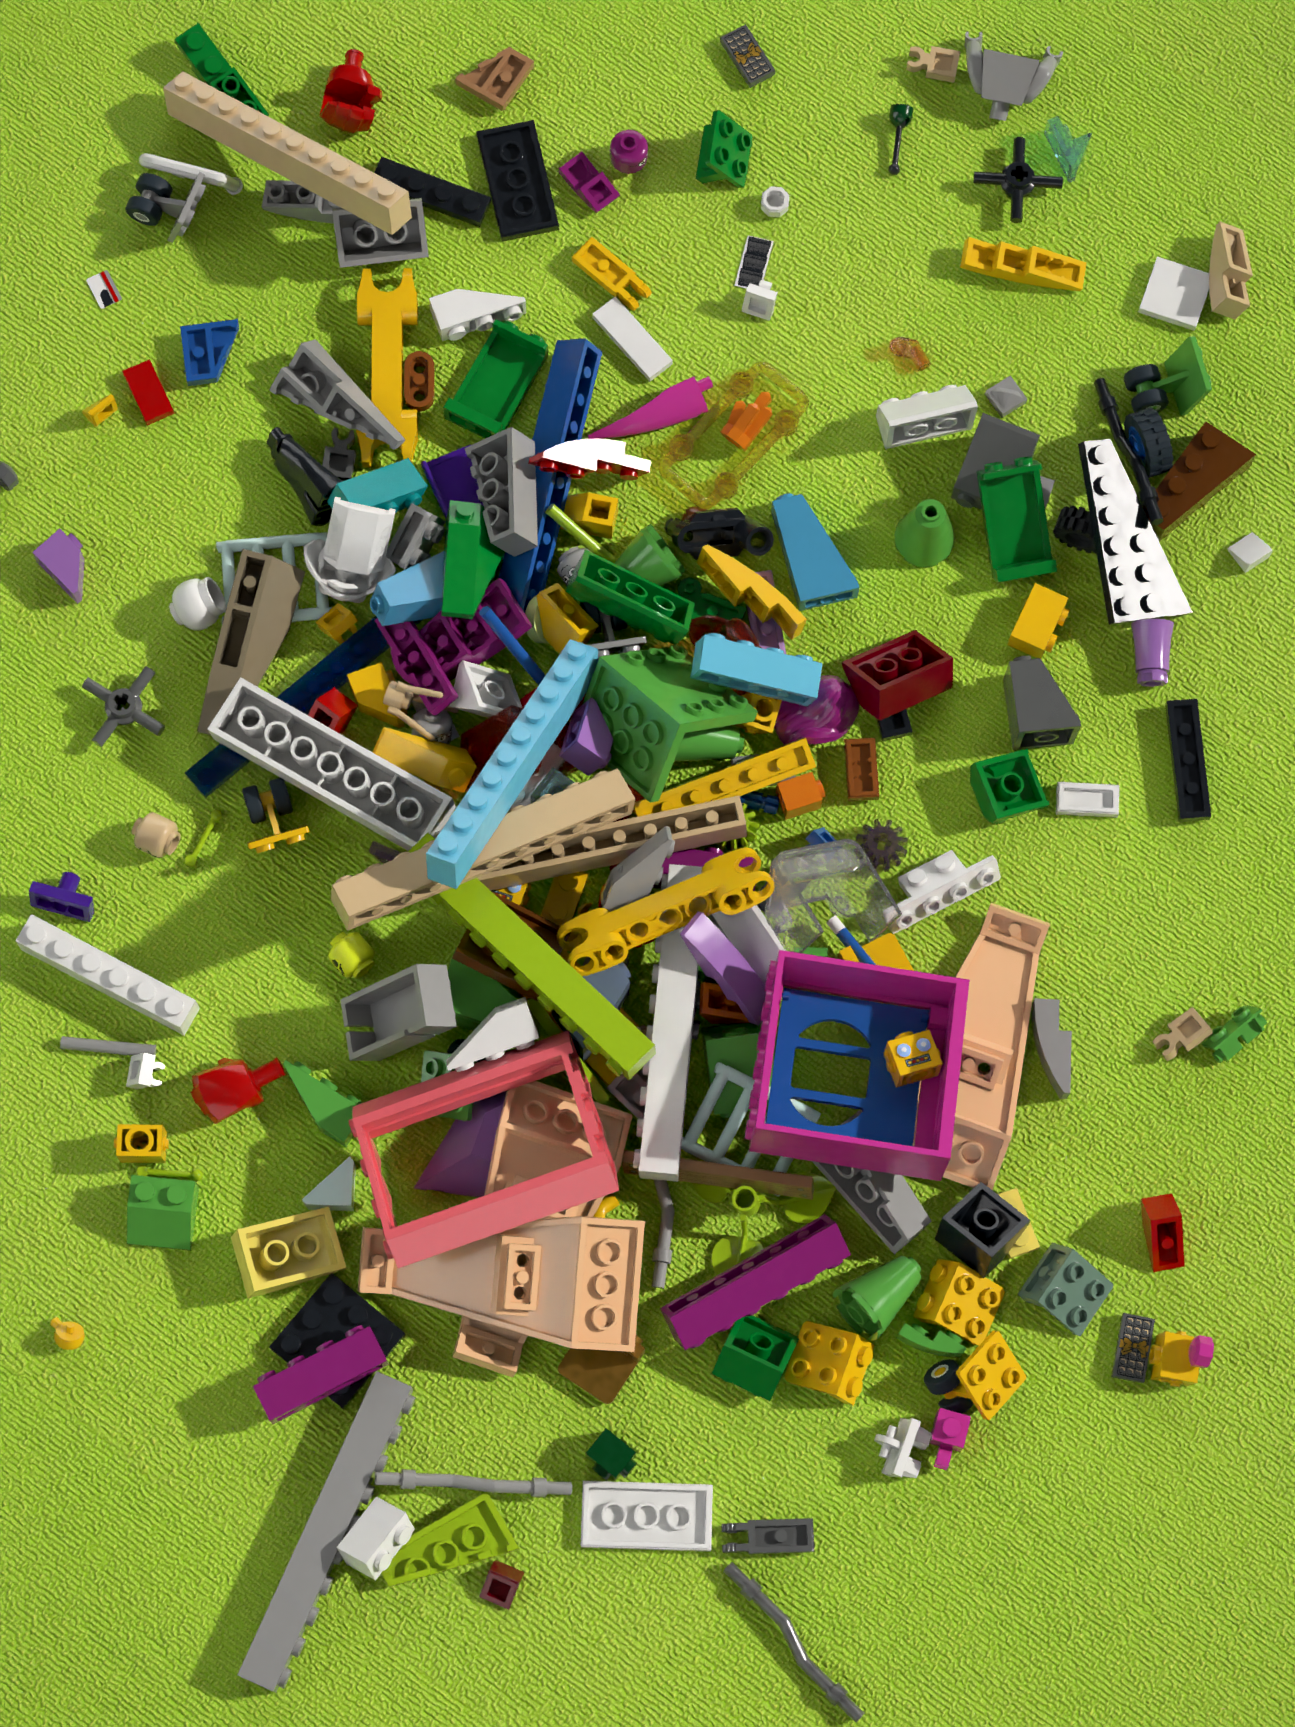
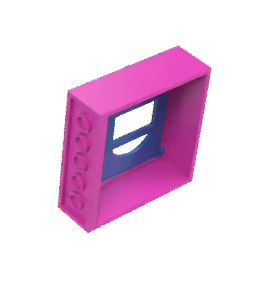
M779 950L777 960H770L769 971L765 981L764 991L766 995L761 1011L760 1021H762L756 1048L758 1054L753 1070L754 1084L749 1100L750 1114L745 1130V1139L750 1140L749 1151L941 1181L951 1159L970 980ZM780 1003H781V1010H780V1017H779V1025H778V1032H777V1040H776V1048H775L774 1063H773V1071H772L771 1086H770L769 1101H768V1109H767L766 1123H764V1122H765L766 1107H767L768 1092H769L771 1069H772L773 1053H774V1046H775V1038H776V1031H777L778 1015H779V1008H780ZM838 1022L858 1031L865 1038L870 1048L799 1037V1035L814 1024ZM927 1024V1030H930L936 1048L940 1051V1058L943 1063L938 1076L921 1080V1086L920 1081L896 1088L891 1073L887 1070V1062L883 1055L887 1041L894 1040L896 1036L904 1032L912 1031L915 1034L926 1031ZM795 1049L869 1060L870 1068L866 1098L792 1087L791 1077ZM791 1099L860 1109L862 1113L846 1124L824 1126L803 1117L793 1106Z

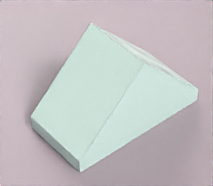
M350 1156L302 1199L308 1210L329 1207L330 1210L354 1211L356 1166Z

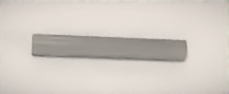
M65 1036L61 1037L60 1042L61 1049L122 1055L148 1053L156 1056L157 1049L156 1045Z

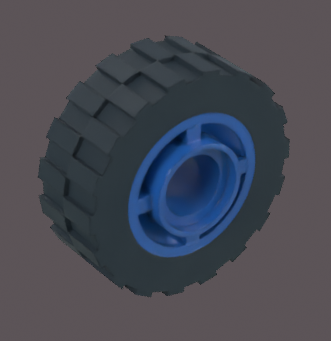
M1153 408L1128 414L1124 421V433L1142 459L1148 478L1169 472L1173 467L1172 446L1161 416Z

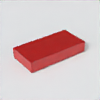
M150 359L122 371L147 426L175 414Z

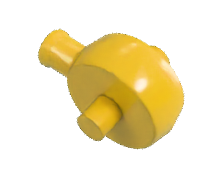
M58 1317L51 1320L50 1325L56 1329L54 1332L55 1343L60 1348L74 1350L82 1345L85 1334L80 1324L71 1321L62 1322Z

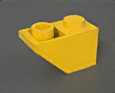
M590 492L567 496L564 513L589 535L612 539L618 515V498Z
M382 662L347 674L349 685L360 712L398 728L405 726L404 721L387 713L389 706L383 704L391 681L395 682L391 670L385 671ZM401 709L403 713L408 714L406 709Z

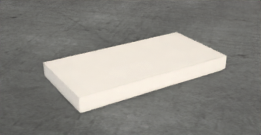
M583 1481L581 1548L711 1552L713 1485Z

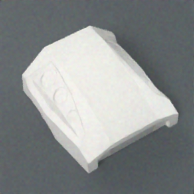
M335 497L323 559L335 569L369 575L383 571L396 509L390 508L385 510L342 501L341 498Z

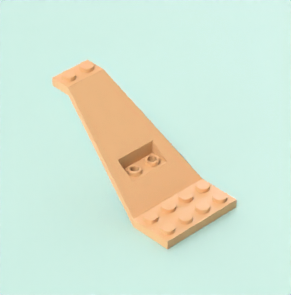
M990 903L982 929L955 976L956 978L969 979L970 982L951 1159L943 1175L944 1178L972 1188L982 1182L991 1190H993L1013 1133L1039 954L1050 926L1048 922L994 903ZM987 1063L990 1066V1070L982 1072L978 1065Z
M538 1081L530 1082L506 1092L496 1130L484 1196L593 1157L574 1094ZM594 1101L617 1173L621 1166L632 1114ZM604 1196L540 1219L575 1216L593 1217ZM520 1254L517 1257L516 1261L519 1266L524 1265L526 1262L524 1254ZM517 1287L514 1290L515 1298L522 1297L524 1290L522 1287ZM462 1316L452 1357L514 1377L517 1372L523 1344L528 1335Z
M583 1216L537 1219L401 1268H397L394 1258L388 1259L383 1247V1241L385 1240L383 1228L363 1227L357 1291L361 1293L392 1294L568 1348L634 1352L645 1221ZM520 1254L526 1256V1262L522 1266H519L516 1261ZM517 1287H522L524 1290L520 1298H515L514 1290Z

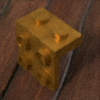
M636 1335L634 1352L570 1348L559 1364L558 1372L604 1404H611L644 1355L645 1347L641 1345L643 1340Z

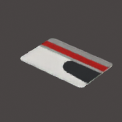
M107 270L86 280L101 309L122 300Z

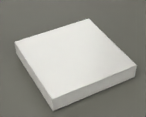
M1157 257L1138 313L1195 331L1209 291V273Z

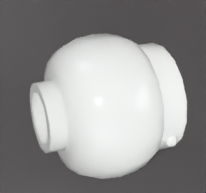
M210 577L202 580L196 578L189 579L178 585L173 591L172 603L169 605L174 620L179 625L184 624L187 628L194 631L206 629L217 621L220 614L226 612L224 596L216 582Z

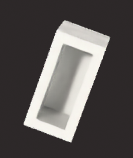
M375 1497L336 1548L347 1565L376 1580L382 1571L389 1567L393 1557L400 1548L410 1540L415 1528L406 1512Z

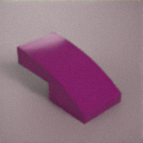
M580 152L558 170L559 174L574 192L595 213L601 211L620 196L604 173H599L583 152Z

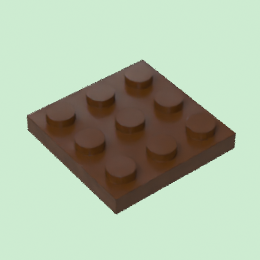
M492 892L559 955L561 954L563 949L559 945L556 936L561 926ZM467 928L452 959L538 1001L539 995L531 988L527 991L521 987L514 978L516 974L509 967L506 969L500 967L492 958L494 953L486 945L483 948L479 947L469 936L471 931ZM571 932L566 934L564 941L567 942Z

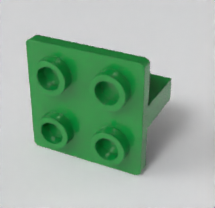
M720 110L713 111L711 124L704 125L695 179L702 184L726 179L737 188L745 187L753 137L751 133Z

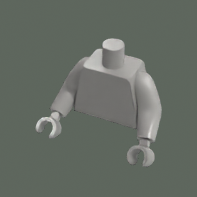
M966 32L965 48L969 78L974 91L977 94H982L981 98L993 100L989 118L1006 121L1010 104L1022 106L1023 103H1031L1046 87L1063 55V51H1060L1059 55L1051 54V46H1048L1039 64V60L988 49H984L983 53L981 48L983 33L979 32V37L970 38L969 32Z

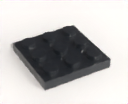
M331 1273L269 1348L288 1363L301 1355L308 1358L316 1354L318 1346L330 1340L337 1343L346 1338L345 1333L362 1325L363 1328L371 1327L387 1358L406 1334ZM374 1373L329 1395L328 1398L344 1410Z

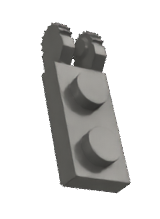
M813 1518L748 1520L747 1523L722 1524V1532L729 1534L748 1531V1543H727L722 1545L723 1553L776 1554L814 1552Z

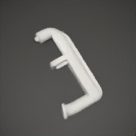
M147 153L139 157L141 166L168 172L180 178L185 177L195 180L199 172L205 174L202 182L223 187L230 194H238L243 188L242 181L239 178L231 177L221 172Z

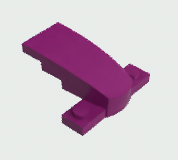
M500 578L486 588L485 595L473 619L441 616V610L420 631L414 621L382 626L378 618L375 620L392 649V661L400 676L412 686L443 693L442 698L419 694L429 713L435 716L459 697L450 681L456 678L458 667L462 660L480 665L506 647L480 616L479 612L483 607L489 606L516 639L533 627L506 582Z

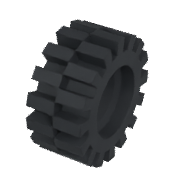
M1065 506L1062 508L1053 530L1055 538H1058L1061 543H1067V546L1070 548L1076 547L1078 551L1085 550L1086 553L1093 551L1096 554L1090 512L1086 511L1084 507L1077 509L1076 506H1070V508Z

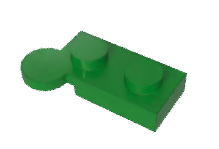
M688 577L681 580L677 588L678 595L695 603L691 622L736 639L747 608L741 605L734 607L730 601L708 593H701V584L695 578Z

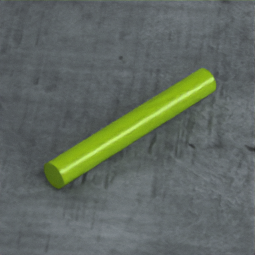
M554 503L547 508L546 513L585 548L612 563L616 562L617 559Z

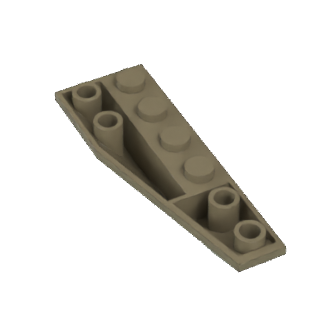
M245 549L242 550L211 667L198 732L211 735L207 729L240 677L258 687L290 630L305 571L273 556Z

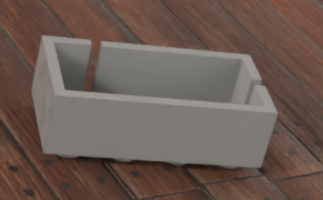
M415 964L340 1000L344 1027H374V1032L349 1031L346 1033L350 1061H381L435 1037V1034H441L457 1027L447 965Z

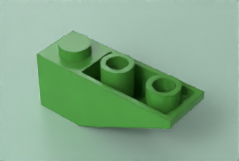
M285 1060L283 1063L285 1070L318 1129L344 1147H347L354 1137L349 1125V1119H352V1107L363 1102L350 1094L345 1098L336 1092L338 1089L336 1085L323 1077L318 1081L310 1076L311 1070L302 1063L295 1061L294 1064H291Z

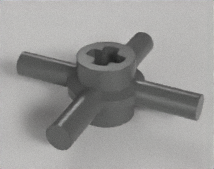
M145 666L129 689L121 688L113 692L89 677L84 681L82 688L105 702V711L108 716L92 739L96 745L102 747L118 724L128 725L134 721L157 736L162 734L165 725L142 711V701L139 697L155 675L152 669ZM126 703L129 704V707L127 709H124L122 707L121 711H119L118 706L120 704H123L124 706L126 705Z

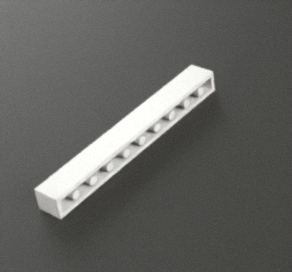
M669 864V873L662 875L661 890L701 874L702 867ZM686 925L657 937L655 943V953H660V963L653 965L652 983H657L656 995H650L649 1013L654 1014L653 1025H647L646 1037L655 1044L656 1054L643 1066V1075H648L647 1087L641 1086L640 1106H645L644 1118H638L636 1134L637 1137H642L641 1149H635L633 1168H639V1177L642 1179L678 1182L699 970V964L680 936Z

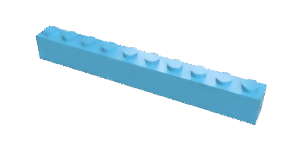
M571 639L568 641L426 852L428 879L454 889L458 888L586 694L598 663L597 648Z

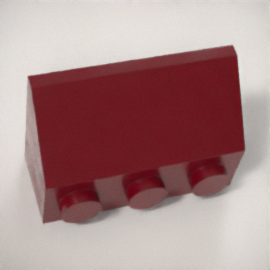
M913 630L842 662V668L860 706L879 721L953 688V657L917 630Z

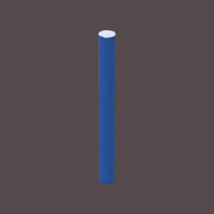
M489 606L483 607L479 612L480 616L539 686L546 676L492 609Z

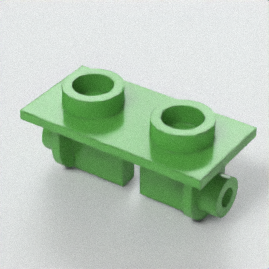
M1249 1005L1238 1008L1232 1013V1019L1225 1025L1213 1029V1034L1201 1045L1215 1050L1212 1056L1218 1063L1229 1061L1243 1048L1237 1039L1239 1036L1248 1044L1265 1030L1264 1026L1267 1024V1021L1260 1015L1262 1009Z

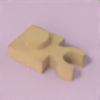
M931 46L929 54L925 53L920 47H910L909 56L917 57L919 60L917 62L908 61L906 68L908 71L918 72L924 69L927 70L926 78L955 82L960 51Z
M1191 1007L1167 1025L1171 1033L1157 1036L1153 1040V1044L1157 1050L1164 1045H1170L1167 1050L1162 1052L1165 1060L1169 1061L1177 1055L1180 1047L1183 1046L1189 1052L1211 1036L1213 1032L1198 1012Z

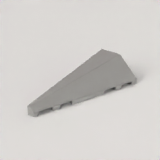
M316 339L300 344L289 366L280 369L269 389L274 394H282L290 398L291 402L297 405L303 404L314 409V413L349 429H357L365 433L366 437L372 440L378 439L389 444L392 449H397L405 441V438Z

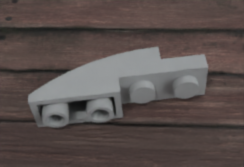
M266 180L262 202L263 210L303 220L334 224L332 209L341 207L293 181Z

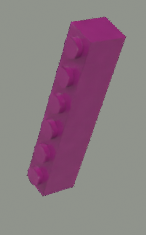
M824 1214L666 1304L660 1310L675 1341L685 1350L695 1348L703 1344L705 1339L714 1333L728 1330L740 1318L754 1315L761 1309V1306L768 1302L785 1297L788 1291L794 1287L811 1282L820 1272L839 1266L843 1259L851 1254L836 1222Z

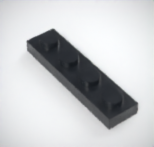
M381 157L374 172L409 192V200L422 198L423 207L477 227L481 226L491 204V197L384 157Z
M1198 700L1166 701L1165 709L1179 822L1210 820L1211 808Z

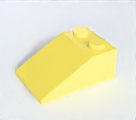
M329 1207L237 1229L231 1236L247 1298L279 1291L346 1269Z

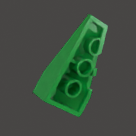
M454 500L449 502L445 524L441 616L473 619L485 595V590L505 555L504 550L490 542L482 513L485 509L480 503Z

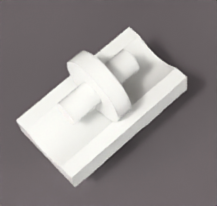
M901 1418L898 1427L889 1425L886 1436L876 1434L874 1441L882 1445L879 1456L886 1459L882 1474L890 1477L917 1478L921 1462L909 1457L912 1446L925 1450L932 1436L930 1432L920 1427L921 1421L910 1418V1420Z

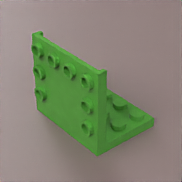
M679 645L600 656L583 701L584 704L587 700L593 698L597 702L613 737L610 749L612 756L607 766L612 770L619 769L625 782L650 803L659 801L685 733L754 722L758 713L745 697L738 695L731 688L690 678L693 657L688 654L684 647Z

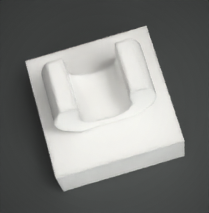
M764 280L760 281L759 286L749 283L744 297L742 312L770 321L778 293L770 290L773 283Z
M140 1053L131 1056L126 1087L141 1089L162 1085V1081L155 1080L152 1077L153 1069H165V1065L161 1062H154L155 1055Z

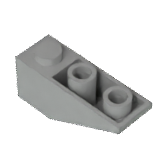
M665 826L611 870L600 896L602 908L611 912L651 895L650 892L653 885H658L662 878V864L665 858L669 859L674 850L675 841L672 840L670 827Z

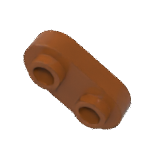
M416 351L409 354L404 362V399L410 409H417L418 412L429 409L434 402L435 367L434 361L428 353ZM417 367L425 368L422 373L414 371ZM419 394L425 396L422 401H417L414 397Z

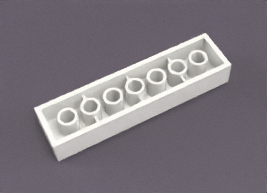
M241 677L207 729L214 740L407 851L427 833L436 839L456 808L452 797Z

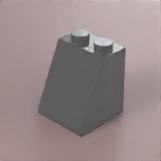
M983 413L954 485L951 498L955 499L963 507H975L982 510L976 471L984 470V465L988 463L1002 462L1003 466L1014 464V459L1031 456L1033 459L1040 435Z
M1020 656L1014 658L1013 661H1009L1003 685L1012 749L1021 750L1074 744L1081 727L1080 719L1040 658L1032 659L1031 656Z

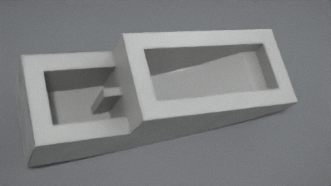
M1034 998L1031 1006V1020L1035 1046L1040 1062L1059 1098L1067 1099L1070 1094L1072 1031L1059 1030L1060 1000Z

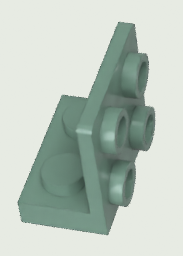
M1052 1242L1017 1295L1025 1302L1043 1307L1074 1335L1081 1336L1112 1290L1113 1283L1074 1249Z

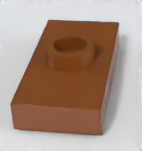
M875 738L844 739L848 801L879 800Z

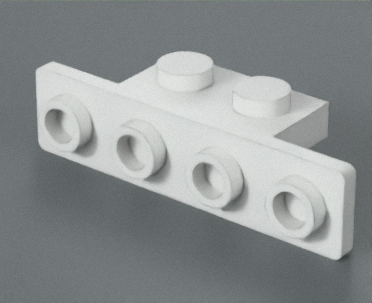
M950 850L898 877L899 885L908 896V899L885 910L890 931L895 934L908 928L916 922L1000 880L1001 875L996 858L992 855L965 868L955 853Z

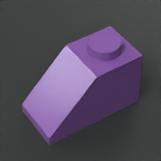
M59 528L32 553L36 562L78 604L82 601L84 557L80 550L83 546L72 533L67 536Z
M593 698L587 700L573 712L559 754L561 758L588 776L598 768L603 769L609 763L612 756L610 749L613 743V737L597 702Z

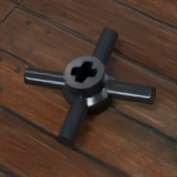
M1023 137L1014 138L1013 163L1008 165L1002 173L974 171L973 183L1001 185L1004 192L1011 197L1010 221L1012 223L1022 222L1023 197L1030 194L1034 187L1062 189L1063 177L1035 175L1031 167L1025 163L1026 140Z

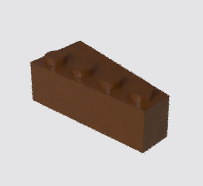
M1205 421L1156 489L1159 497L1157 503L1163 517V522L1159 525H1152L1147 509L1143 506L1159 542L1187 520L1192 513L1209 502V499L1220 490L1225 489L1236 477L1248 470L1256 454Z

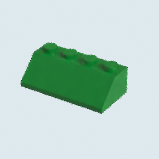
M586 549L570 576L566 592L571 594L575 600L588 602L598 607L602 613L609 616L614 615L626 621L634 629H643L653 634L661 642H669L676 646L689 631L695 603Z

